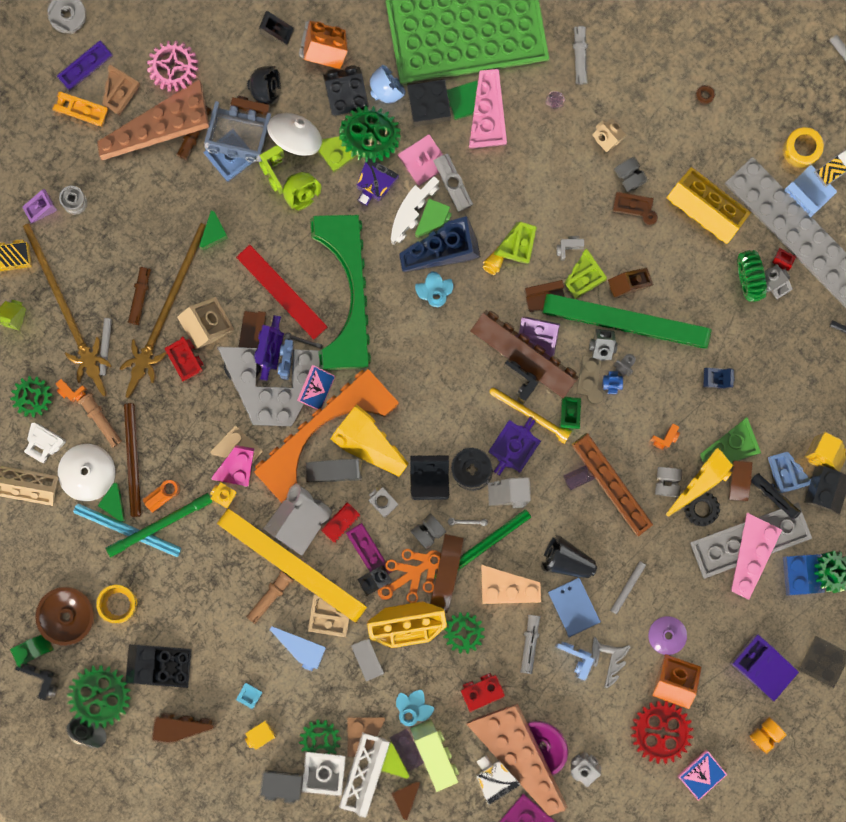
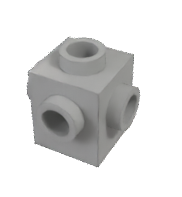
M778 264L765 271L767 292L771 291L776 299L793 290L788 272L785 269L781 270Z
M584 751L581 755L578 754L572 759L571 775L575 780H580L588 787L601 775V766L593 755H588Z

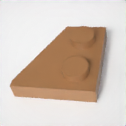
M109 65L108 81L105 84L106 93L104 94L102 104L120 116L141 84L114 66Z
M385 717L347 718L348 757H355L362 733L373 736L378 735ZM366 739L364 745L366 751L372 748L374 740Z

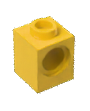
M265 720L246 732L247 737L244 739L250 748L254 747L256 750L274 739L276 735Z

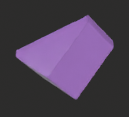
M45 189L41 190L23 206L30 223H34L58 211Z

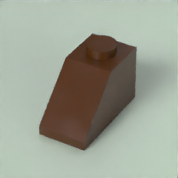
M648 268L627 271L608 279L614 298L653 286Z

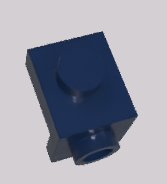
M704 368V387L718 389L733 388L735 381L734 369Z

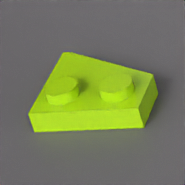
M339 137L322 139V145L318 151L333 172L358 156L351 157V151L345 152L346 146H341L342 140H339Z
M588 249L583 251V255L565 281V286L574 299H578L607 280L606 275Z

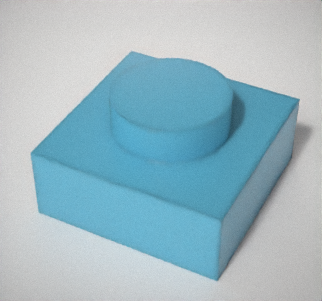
M245 683L236 700L254 709L262 691Z

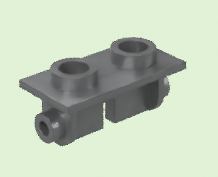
M627 354L621 362L617 360L613 365L616 367L615 371H618L622 376L627 375L629 377L633 372L630 368L635 363V356Z

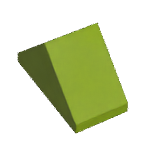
M390 741L381 771L408 778L410 775L394 744Z

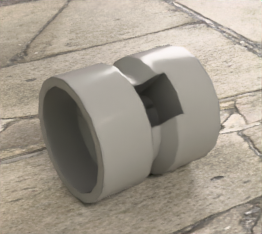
M71 185L66 186L60 192V204L68 213L77 215L86 209L87 198L80 188Z
M658 467L657 479L659 482L656 483L655 494L680 497L681 486L678 482L682 480L683 470ZM665 481L672 482V486H665Z

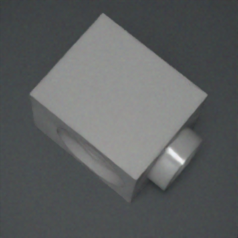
M383 487L380 490L376 488L369 495L371 497L369 502L384 518L399 505ZM380 496H385L388 499V503L384 507L377 504V499Z

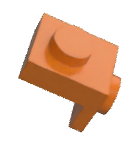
M60 379L56 383L59 387L56 391L63 398L68 397L73 403L86 396L87 388L83 385L74 392L64 380Z
M671 424L663 440L655 435L650 440L654 442L653 445L662 450L664 447L667 449L672 442L675 443L680 435V432H678L679 426Z

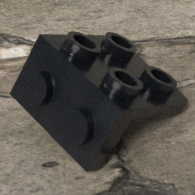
M352 65L340 71L333 69L323 74L333 116L347 114L351 110L356 112L358 107L361 110H364L365 106L369 107L360 66Z
M449 455L410 456L411 499H449Z
M22 663L20 666L15 667L17 671L43 679L38 699L46 701L56 696L58 691L56 684L59 677L54 676L55 672L46 669L38 671L36 666L28 663Z

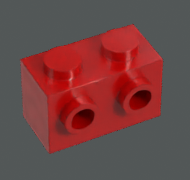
M491 673L481 676V681L475 684L473 681L462 685L463 689L460 691L469 712L505 697L496 675L492 676Z

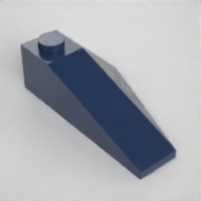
M465 216L448 221L443 224V227L431 232L422 241L414 243L399 253L402 272L480 258L478 240L469 218Z

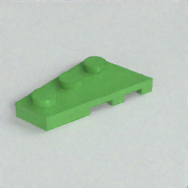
M748 417L700 454V458L704 465L717 448L731 464L732 461H741L760 454L761 451Z

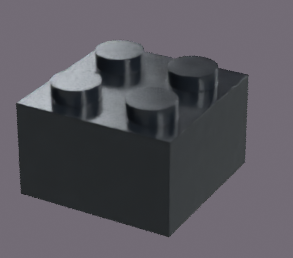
M445 79L407 85L413 127L451 121Z

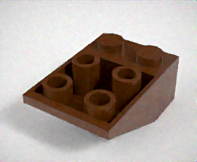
M163 712L155 717L152 741L173 743L216 728L217 723H212L213 719L201 718L199 721L193 720V716L187 715L175 718L174 714Z

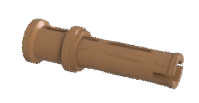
M91 392L81 398L78 404L84 407L88 413L87 417L94 420L111 447L114 448L122 440L103 415L102 407L98 406Z
M280 570V575L273 583L269 584L267 592L246 615L254 624L257 623L278 596L280 597L284 594L285 588L294 582L284 571Z

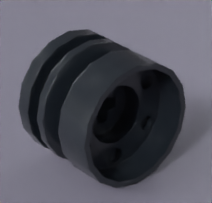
M472 447L463 449L456 454L452 461V475L457 484L465 490H481L492 479L493 469L491 461L487 454L480 449ZM471 466H474L475 469L478 470L474 472V475H471L470 472H467V470L471 469Z

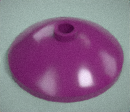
M543 721L528 722L527 724L552 775H555L564 767L568 759V745L564 736L556 727Z

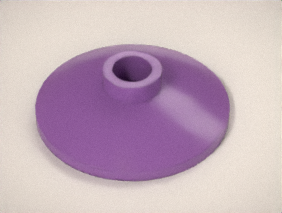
M665 616L653 622L649 629L648 638L655 651L663 655H673L684 647L687 640V631L680 620ZM667 632L672 634V638L669 640L665 638Z

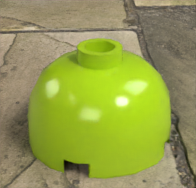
M299 172L292 174L286 179L283 187L284 199L292 209L301 210L314 202L311 199L315 194L319 196L322 187L320 182L309 173Z

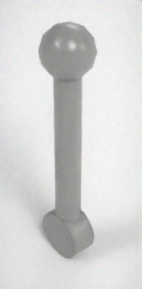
M449 518L448 524L451 526L454 524H481L486 526L488 521L486 519L454 520V518Z

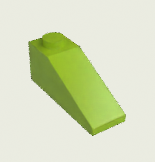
M11 300V302L5 301L0 306V324L2 326L16 330L21 329L26 313V308L22 306V302Z

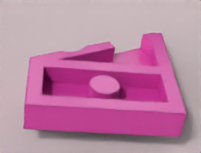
M235 445L218 470L213 474L212 480L248 487L255 448Z

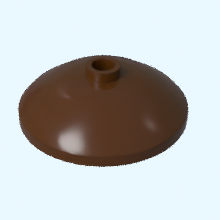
M70 587L56 588L45 594L40 600L35 614L36 625L41 635L49 642L62 646L72 645L80 642L90 632L94 622L93 606L88 597L77 589ZM65 613L70 614V618L68 620L64 619Z

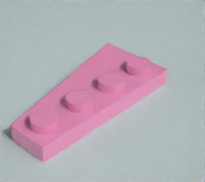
M499 69L483 70L479 73L469 149L507 145Z
M746 513L731 592L748 600L750 599L782 529Z

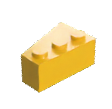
M824 432L814 437L805 458L809 459L808 462L814 466L821 465L840 472L846 460L845 445L842 440Z

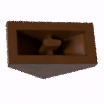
M417 780L392 792L397 807L405 820L408 819L420 782Z

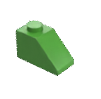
M428 199L415 237H423L444 226L443 224L450 221L452 213L449 212L450 206Z

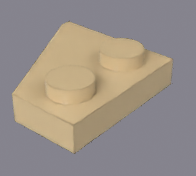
M234 426L210 451L212 455L226 458L235 445L255 448L252 464L263 453L237 426Z
M313 595L308 632L346 637L349 618L319 596Z

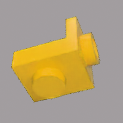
M220 482L219 486L217 484L214 486L210 494L213 501L228 508L237 492Z

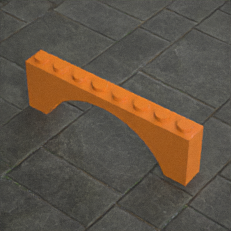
M369 369L366 371L361 370L355 376L356 380L352 384L348 382L340 389L342 391L337 397L335 395L326 402L328 405L323 410L319 408L312 414L313 419L310 422H303L297 428L299 432L294 436L290 434L283 441L285 444L280 449L278 447L274 448L269 453L271 456L266 461L261 460L255 466L256 470L254 473L281 503L287 500L290 488L294 484H298L297 468L300 455L307 441L322 425L338 416L349 414L356 405L367 413L386 417L399 405V402Z

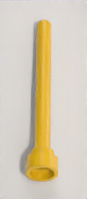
M494 387L490 389L491 395L555 433L560 442L565 444L572 433V430L569 428L556 426Z

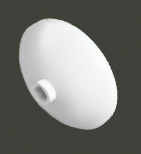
M292 113L277 114L269 120L267 125L268 133L272 140L284 150L304 156L312 155L319 151L322 145V138L318 129L309 120Z
M80 444L72 447L63 455L58 466V480L62 489L69 496L80 501H93L103 497L115 481L116 469L112 457L103 448L94 444ZM87 468L88 474L83 475L82 469Z

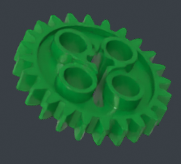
M365 106L364 111H362L358 107L357 113L351 110L350 116L345 115V120L341 121L339 140H342L341 146H346L345 152L351 151V157L358 155V160L364 157L365 162H368L369 158L372 159L373 163H375L376 158L383 161V156L389 158L390 153L394 154L395 149L399 147L401 139V129L398 128L399 123L394 122V116L388 117L389 112L383 114L382 108L375 111V106L371 110H368V107Z
M93 665L90 672L87 668H84V675L78 672L79 680L72 679L75 686L71 685L68 688L73 693L67 694V697L72 698V700L67 702V705L74 706L70 709V712H77L74 718L81 717L80 724L88 721V727L95 723L96 729L99 724L106 728V722L113 726V719L120 721L119 714H126L122 708H129L125 701L131 699V697L126 696L130 689H124L128 683L121 682L123 675L117 677V670L110 673L109 666L104 671L102 665H100L99 670H96ZM104 679L109 685L107 688H101L98 685V681ZM88 688L91 691V695L83 697L80 690ZM112 688L115 689L114 692L104 695L101 699L102 701L96 699L87 705H83L85 701L95 698L96 693L101 695ZM115 697L117 704L110 706L107 703V698ZM96 705L100 712L96 715L91 714L89 707Z

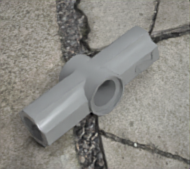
M447 153L433 160L458 212L472 206L473 203L449 154ZM451 178L457 179L458 186H449L448 180Z

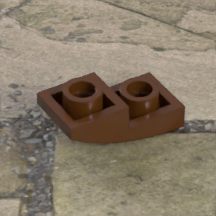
M732 461L729 500H749L753 462Z

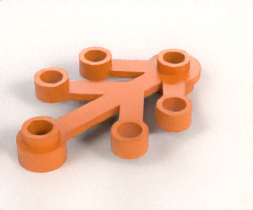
M404 549L401 553L402 558L406 561L411 559L423 561L418 566L398 563L393 559L387 560L385 563L387 570H398L407 573L391 584H387L377 590L379 597L384 600L391 598L393 591L412 579L406 599L409 603H416L418 600L417 591L420 576L427 569V578L422 588L425 592L431 593L434 588L435 571L438 569L441 556L439 551L431 550L427 554L412 552L410 549ZM410 551L411 556L405 558L404 552ZM434 556L438 559L435 564L430 561ZM394 562V568H388V563ZM427 583L432 585L430 590L425 589ZM387 588L389 594L383 595L382 590ZM410 594H415L416 598L414 601L409 600Z

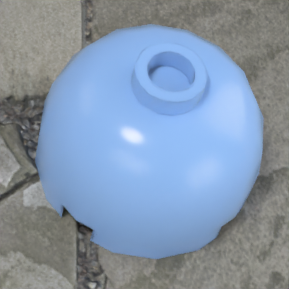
M385 65L379 67L370 78L372 90L370 93L375 100L380 99L384 103H394L406 95V91L403 85H400L399 79L397 77L394 78L391 75L393 72Z

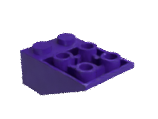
M754 634L730 662L735 669L772 701L779 697L799 673L758 634Z

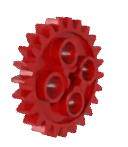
M657 701L655 707L650 702V709L643 706L644 713L637 712L640 718L633 719L636 726L630 727L635 730V733L630 736L636 738L632 744L639 745L636 751L640 752L643 750L642 757L644 758L649 755L648 761L650 762L656 758V764H659L661 759H663L664 764H667L668 758L675 762L674 756L681 759L680 752L687 753V750L684 748L685 745L691 746L688 739L694 738L692 735H689V732L693 731L694 728L688 727V724L692 721L685 720L688 714L684 713L681 715L682 708L679 707L675 710L674 703L668 707V701H665L663 706H661L660 701ZM652 716L658 717L659 720L658 724L654 727L649 724V718ZM671 719L677 720L678 725L676 729L671 730L668 727V722ZM663 727V729L667 732L679 733V736L676 737L664 734L662 735V738H660L659 734L645 732V729L649 728L661 730ZM650 735L656 738V742L652 746H648L646 743V738ZM669 738H673L675 741V745L671 749H667L665 746V742Z

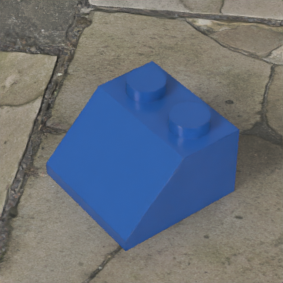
M822 554L783 557L786 596L825 593V588L820 587L821 581L816 582V579L819 578L818 575L814 574V572L818 571V568L814 565L819 563L817 558L822 557Z

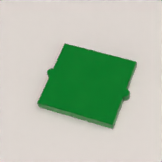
M477 80L447 90L449 107L452 109L455 120L474 114L478 87Z

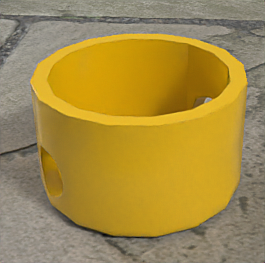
M809 127L795 129L790 133L783 145L785 159L789 164L798 168H806L813 165L820 158L824 149L821 135ZM804 134L813 138L817 145L813 154L801 156L797 153L794 143L798 136Z
M111 585L100 592L96 607L99 615L104 620L110 623H123L134 616L137 610V598L130 588L123 585ZM115 593L125 594L130 601L128 611L121 616L112 614L107 607L109 597Z

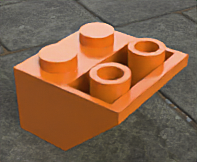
M309 21L303 49L304 60L340 69L347 53L346 30L337 26L325 25L318 21Z

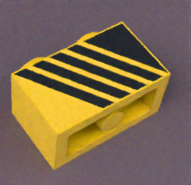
M24 240L12 241L13 244L6 245L4 242H0V272L32 267L30 245L24 242Z

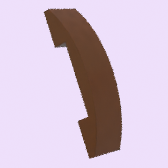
M444 534L440 561L429 603L443 608L445 613H448L464 539Z

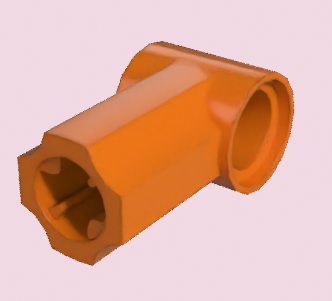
M166 480L161 486L145 497L143 502L154 513L180 493V485L177 481ZM170 483L175 486V491L172 494L166 491V487Z

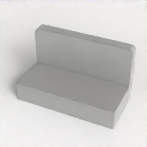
M369 638L351 646L366 681L384 674Z

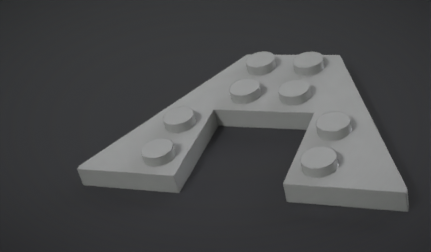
M217 347L252 425L292 426L304 405L297 400L311 366L314 365L319 368L318 351L320 350L293 349L292 388L255 386V351L257 348Z

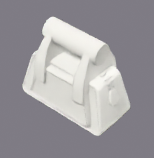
M32 423L27 438L29 444L24 452L44 464L48 456L59 451L66 443V440L42 425ZM35 446L41 448L42 450H44L43 454H41L33 448Z

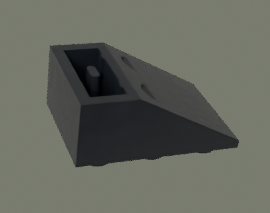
M129 644L125 683L188 688L191 649Z

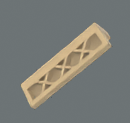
M0 466V496L53 506L59 477ZM7 474L14 475V477L11 479L5 478L4 476ZM28 477L32 478L33 481L24 482L23 479ZM50 481L53 483L52 486H46L42 482Z

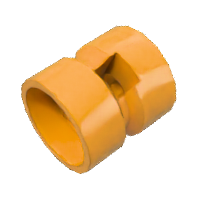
M770 717L761 724V729H755L749 735L765 754H768L774 748L775 742L779 743L786 736L784 731Z

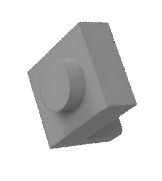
M569 236L568 239H561L560 245H557V256H560V261L565 260V250L583 249L584 239H579V236Z

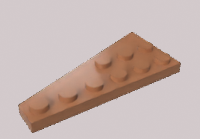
M200 79L97 141L101 160L209 128L203 87Z
M518 703L466 723L549 816L565 811L568 808Z

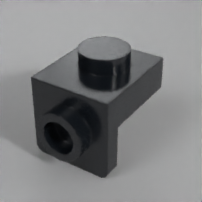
M383 565L357 579L366 596L392 582Z

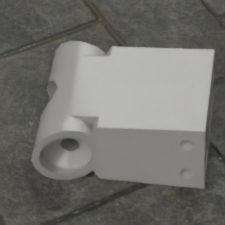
M294 484L288 491L287 500L282 502L263 529L302 556L321 528V524L331 517L333 510L322 501L313 499L311 494L299 484Z

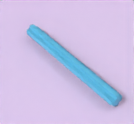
M76 504L73 511L77 515L126 536L139 531L137 528L81 504ZM153 535L140 541L175 557H178L181 552V547Z

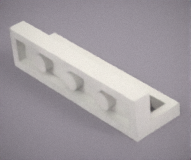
M362 733L339 805L341 809L353 811L359 816L366 817L389 746V742L384 738ZM366 739L375 741L373 748L369 751H366L364 747ZM366 757L368 765L360 770L358 766L359 761ZM361 776L362 784L354 788L353 780ZM353 794L357 798L354 807L346 805L348 797Z

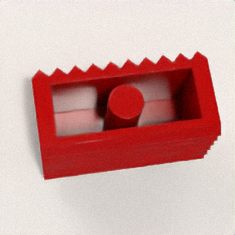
M347 502L321 531L331 541L337 543L336 540H339V537H342V534L347 529H350L352 523H355V520L360 518V513Z

